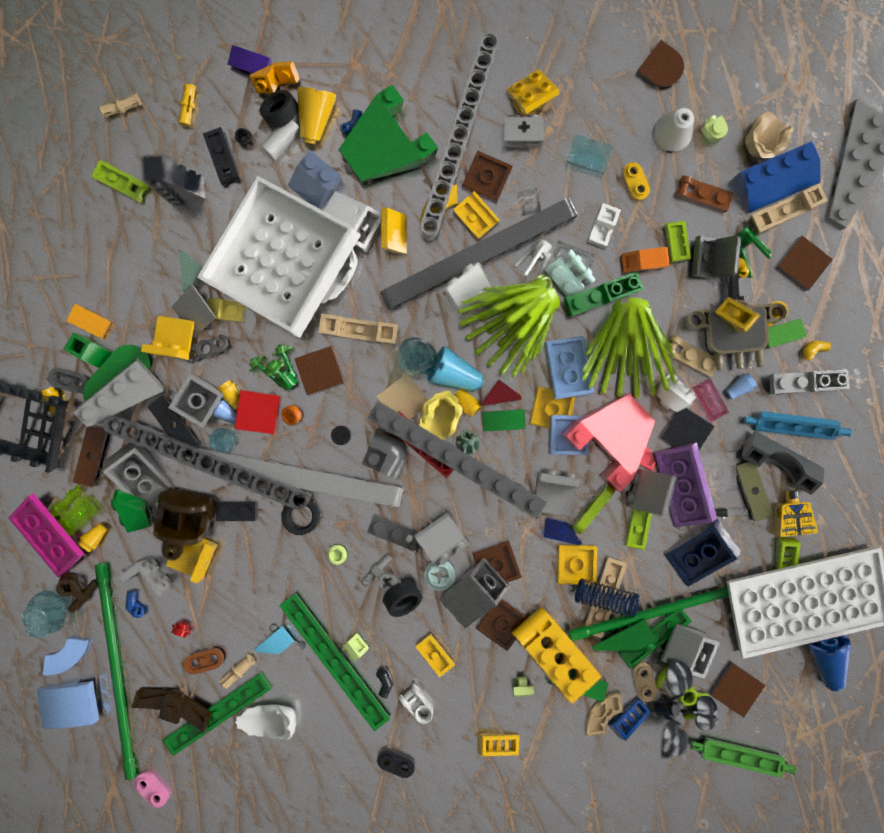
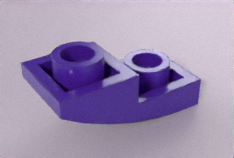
M232 45L227 65L255 73L269 66L272 58Z

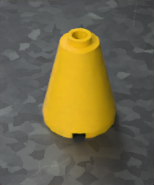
M298 87L300 137L304 138L306 143L315 144L316 141L321 139L336 101V94L309 87Z

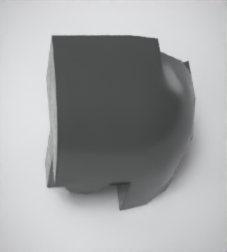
M377 428L362 461V465L386 476L399 479L408 457L407 446L398 436Z

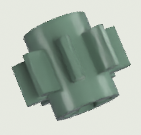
M464 431L461 433V437H456L457 448L464 453L472 455L475 453V450L480 449L479 436H475L474 432Z

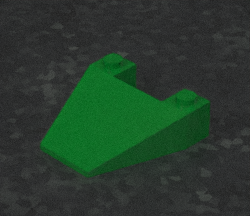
M393 84L376 94L338 149L361 182L421 167L433 159L438 151L437 145L427 132L411 142L392 117L402 110L404 102Z

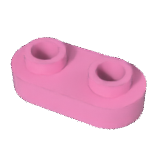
M143 771L135 778V789L151 806L159 808L167 802L169 791L153 773ZM141 781L146 782V786H143ZM154 796H159L160 800H156Z

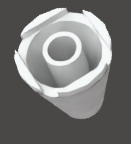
M681 108L663 115L657 121L654 127V139L661 149L678 152L690 143L694 125L692 111L687 108Z

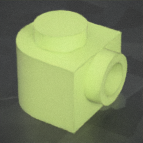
M716 115L708 118L705 121L706 124L701 129L706 140L711 143L719 142L728 132V126L723 116L717 118Z

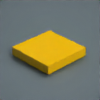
M388 207L381 209V247L383 249L400 255L407 254V215Z
M538 386L529 424L550 429L551 415H572L576 397L555 400L553 389Z
M558 544L557 584L578 585L581 578L587 579V581H595L597 584L598 546Z

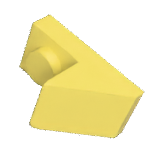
M207 298L205 300L216 316L214 319L243 322L245 308L243 304L221 298Z

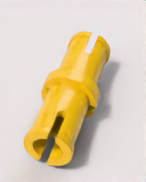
M184 84L182 100L179 101L180 114L178 124L190 126L192 110L195 109L193 102L196 86Z

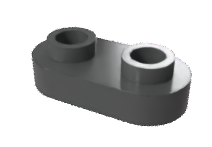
M54 368L48 374L50 385L74 393H83V388L88 381L85 375L62 368ZM59 375L63 376L62 381L58 380ZM78 380L82 382L80 387L77 386Z

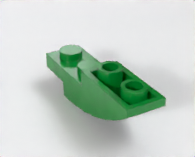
M637 271L568 296L563 300L569 316L573 317L644 290Z

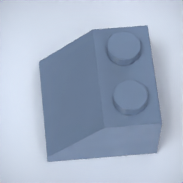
M309 150L297 164L288 186L308 203L320 209L343 180L338 172Z

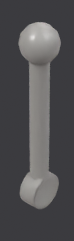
M274 624L269 627L271 632L278 630ZM297 640L293 642L299 650L305 648L304 642H298Z

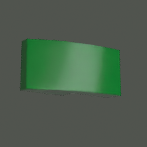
M525 409L482 412L484 431L526 428Z

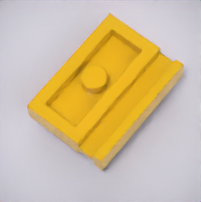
M475 191L453 209L456 216L478 240L500 222L498 217Z

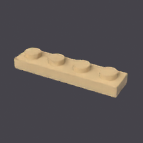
M607 556L599 583L609 587L612 586L613 588L616 587L619 590L627 563ZM593 604L589 609L584 626L609 620L611 610L609 612L607 608L604 611L602 608L599 610L598 606L594 608ZM604 632L595 634L593 636L602 638Z

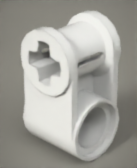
M412 684L410 690L404 695L398 696L399 700L419 723L426 724L432 719L433 706L426 699L420 688L416 684ZM425 708L429 711V715L422 716L419 710Z

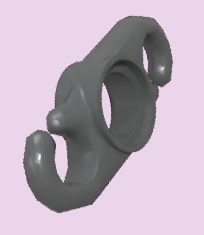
M220 334L218 338L213 337L210 340H200L192 344L190 351H194L196 354L194 360L210 358L225 351L228 347L227 337ZM218 338L224 342L222 347L216 345ZM208 343L210 351L208 354H203L201 348L204 344ZM188 358V360H186L188 363H193V359Z

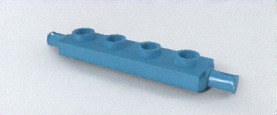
M761 411L757 417L745 416L744 424L755 425L756 431L834 440L839 435L848 437L852 435V429L841 428L838 420Z

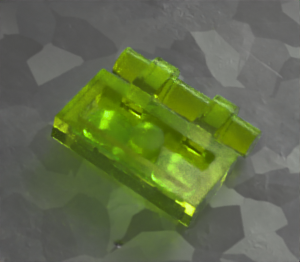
M78 485L72 490H68L65 493L66 496L60 502L57 501L52 506L53 509L49 511L54 518L58 514L61 516L57 522L70 537L100 510L88 495H84L81 499L78 497L83 491ZM72 502L74 506L67 511L65 507Z

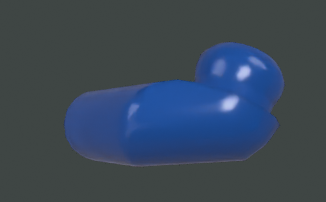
M127 590L125 609L134 618H141L144 615V609L136 601L137 591Z

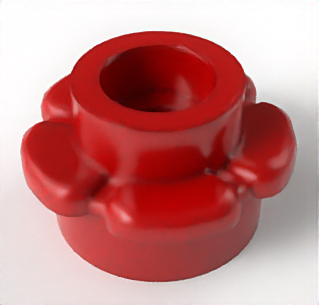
M178 621L177 624H172L173 629L171 633L179 637L186 638L187 634L191 632L188 629L189 625Z

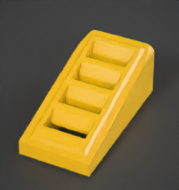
M478 733L477 752L480 756L519 755L520 735ZM493 740H496L495 749H493ZM501 740H504L503 749H501ZM509 740H512V750H509Z

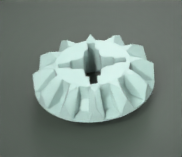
M431 562L427 565L424 572L427 585L437 591L450 588L456 577L455 569L450 562L439 566ZM440 567H442V572L449 576L442 577L440 583H438L437 576L431 573H437Z

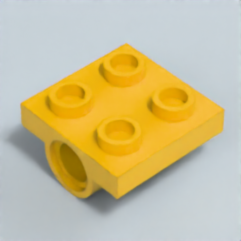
M539 69L506 89L508 96L513 100L515 108L521 115L524 113L528 114L560 94L558 87Z

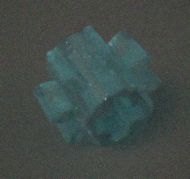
M217 428L212 432V435H209L211 449L216 448L217 452H226L230 449L231 445H234L232 432H227L225 428Z

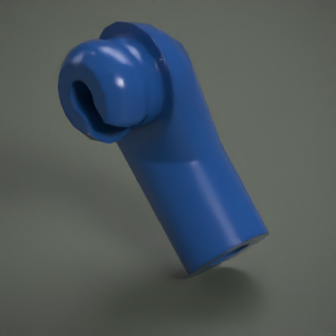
M353 109L352 119L341 124L340 131L344 135H349L362 116V111Z

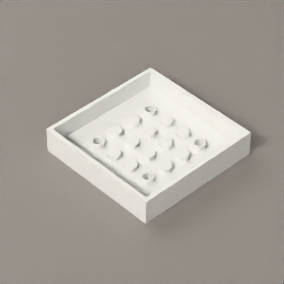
M257 176L197 278L300 338L361 235L349 224ZM291 294V297L286 299L287 295Z

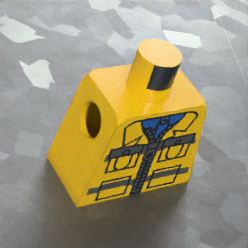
M798 490L785 491L786 502L776 503L774 535L784 537L818 533L810 502L799 501Z

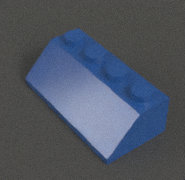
M813 141L743 170L733 178L747 212L751 213L820 183V157Z

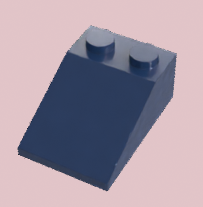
M716 519L665 553V556L687 587L737 560L741 551L719 520Z

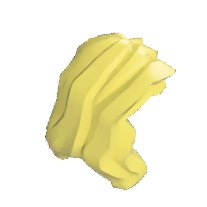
M451 391L436 393L422 406L419 426L442 440L450 437L456 431V426L463 410L458 402V398Z

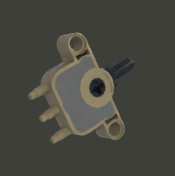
M737 272L735 276L726 277L728 297L759 314L758 319L746 332L738 333L732 324L717 316L715 313L717 309L696 310L691 312L685 319V324L690 330L706 329L707 347L715 355L717 371L723 370V355L735 354L737 369L743 368V353L754 352L757 367H763V349L769 342L768 324L778 323L787 316V308L781 303L750 306L749 303L745 302L744 296L739 294ZM772 309H777L780 312L779 318L773 317ZM692 316H697L700 319L699 325L691 323Z

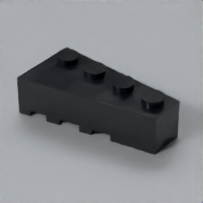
M164 155L142 156L143 181L168 201V203L176 204L180 203V200L205 199L204 176L202 174L196 175L194 170H189L188 172L186 171V166L176 164V161Z

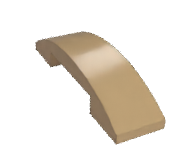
M819 183L795 196L752 214L751 218L758 233H761L803 214L828 200Z
M321 313L318 333L363 341L396 344L398 324L365 321Z

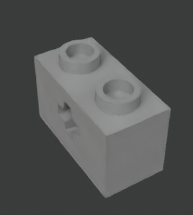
M534 114L527 117H519V115L504 117L503 146H542L544 141V117ZM521 127H524L525 133L522 132Z

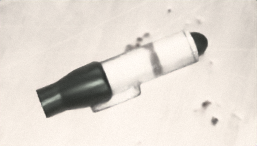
M720 508L715 510L716 516L722 519H732L733 516H748L750 514V510L747 508Z

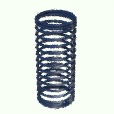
M581 578L575 592V603L581 602L583 605L585 602L587 606L590 602V607L594 604V608L598 606L599 610L602 608L604 611L607 608L608 612L611 610L612 613L618 614L620 611V615L624 613L625 617L628 615L629 618H634L638 611L640 596L638 593L626 592V590L622 591V589L618 590L616 587L613 588L612 586L609 587L600 583L596 584L595 581H587V579Z

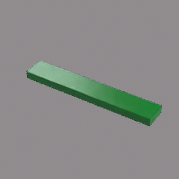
M260 672L207 708L212 712L207 732L203 733L200 729L187 722L163 738L162 741L172 756H174L270 691L272 687Z

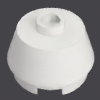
M668 375L666 380L669 390L666 391L661 380L656 395L661 399L660 403L665 408H671L675 412H679L692 405V401L696 396L686 384L684 385L677 380L676 376V384H674L670 375Z

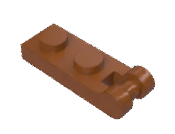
M683 175L681 177V186L677 189L676 196L725 213L728 211L734 192L695 180L690 176ZM688 186L693 187L692 193L687 190Z

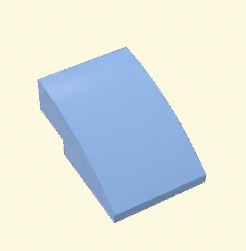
M93 681L73 682L36 689L42 728L79 727L93 725L99 720Z

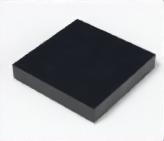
M684 408L674 414L660 439L673 447L697 442L698 449L700 450L715 426L689 409Z

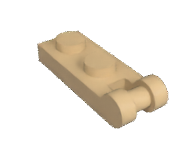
M671 336L669 341L675 358L670 355L667 347H665L669 357L711 378L716 370L715 357L687 343L678 336ZM677 346L681 347L679 353L675 351Z

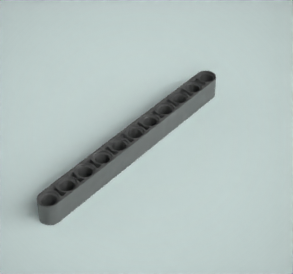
M566 198L387 287L380 292V295L388 310L395 309L449 282L454 277L461 276L463 274L462 271L470 264L474 266L479 263L481 266L573 220L578 214L570 198Z
M108 416L103 421V429L109 434L283 505L299 510L309 504L310 498L308 493L139 423L121 416ZM114 420H117L118 427L116 430L112 428V422ZM133 427L137 430L134 438L130 435V430ZM150 435H154L155 437V443L153 445H151L148 441ZM169 442L174 445V450L171 453L167 450ZM188 449L193 454L190 460L185 457V452ZM205 457L211 460V465L208 468L203 464ZM224 464L230 468L228 475L222 473L221 469ZM242 472H245L248 475V481L246 483H243L240 480V474ZM261 479L267 483L265 490H261L258 487V482ZM278 487L285 489L286 494L283 498H280L276 493ZM296 495L303 496V505L296 504Z

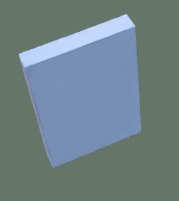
M584 336L545 342L554 399L593 394V387L589 388L591 373L589 372L587 378L582 380L585 373L582 371L588 362V356L585 355L586 345Z

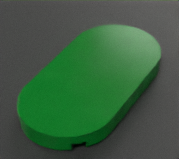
M132 344L122 345L115 349L86 382L83 388L84 401L137 357L150 370L148 354L141 352L142 348L140 346Z

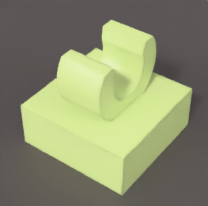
M356 633L343 645L342 651L346 650L350 654L349 660L353 659L356 661L369 647L359 634Z
M518 677V687H513V697L533 696L534 687L527 686V678Z

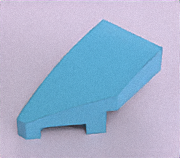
M281 626L254 650L260 653L280 654L295 640Z

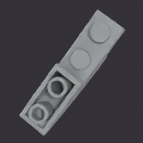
M848 370L769 375L771 394L850 389Z

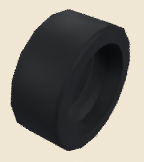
M279 90L269 95L263 101L259 109L260 115L270 127H282L296 116L298 103L288 90Z
M296 498V504L303 505L304 498ZM312 500L307 505L311 510L312 520L304 528H298L291 523L289 513L292 508L284 506L281 513V521L289 533L305 535L318 525L320 511Z
M403 581L392 586L383 596L382 602L390 616L401 617L419 606L422 601V595L414 582Z

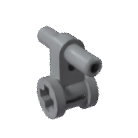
M386 554L377 564L375 563L370 568V572L362 579L361 584L367 587L377 577L380 589L387 592L391 588L388 587L389 584L387 582L391 580L392 586L400 583L398 577L386 574L382 570L392 560V557Z

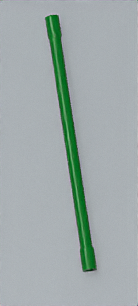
M100 563L94 566L99 587L118 721L124 779L131 780L136 778L137 774L132 753L109 591V576L107 563Z
M728 588L716 589L638 611L634 618H629L627 615L626 617L621 616L589 626L568 630L570 640L574 642L588 638L591 635L637 623L644 619L648 620L729 597Z

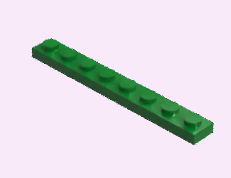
M294 593L279 605L373 731H376L389 721L390 716L297 593Z

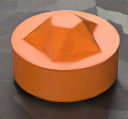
M288 405L282 409L281 417L286 424L295 425L301 420V412L296 406Z

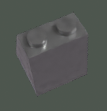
M483 557L456 580L450 588L446 589L439 600L453 614L456 620L466 628L496 607L510 586Z

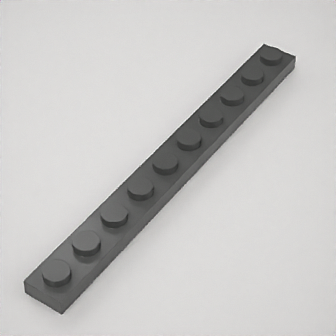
M379 401L376 402L367 417L369 420L538 519L547 503L545 500Z

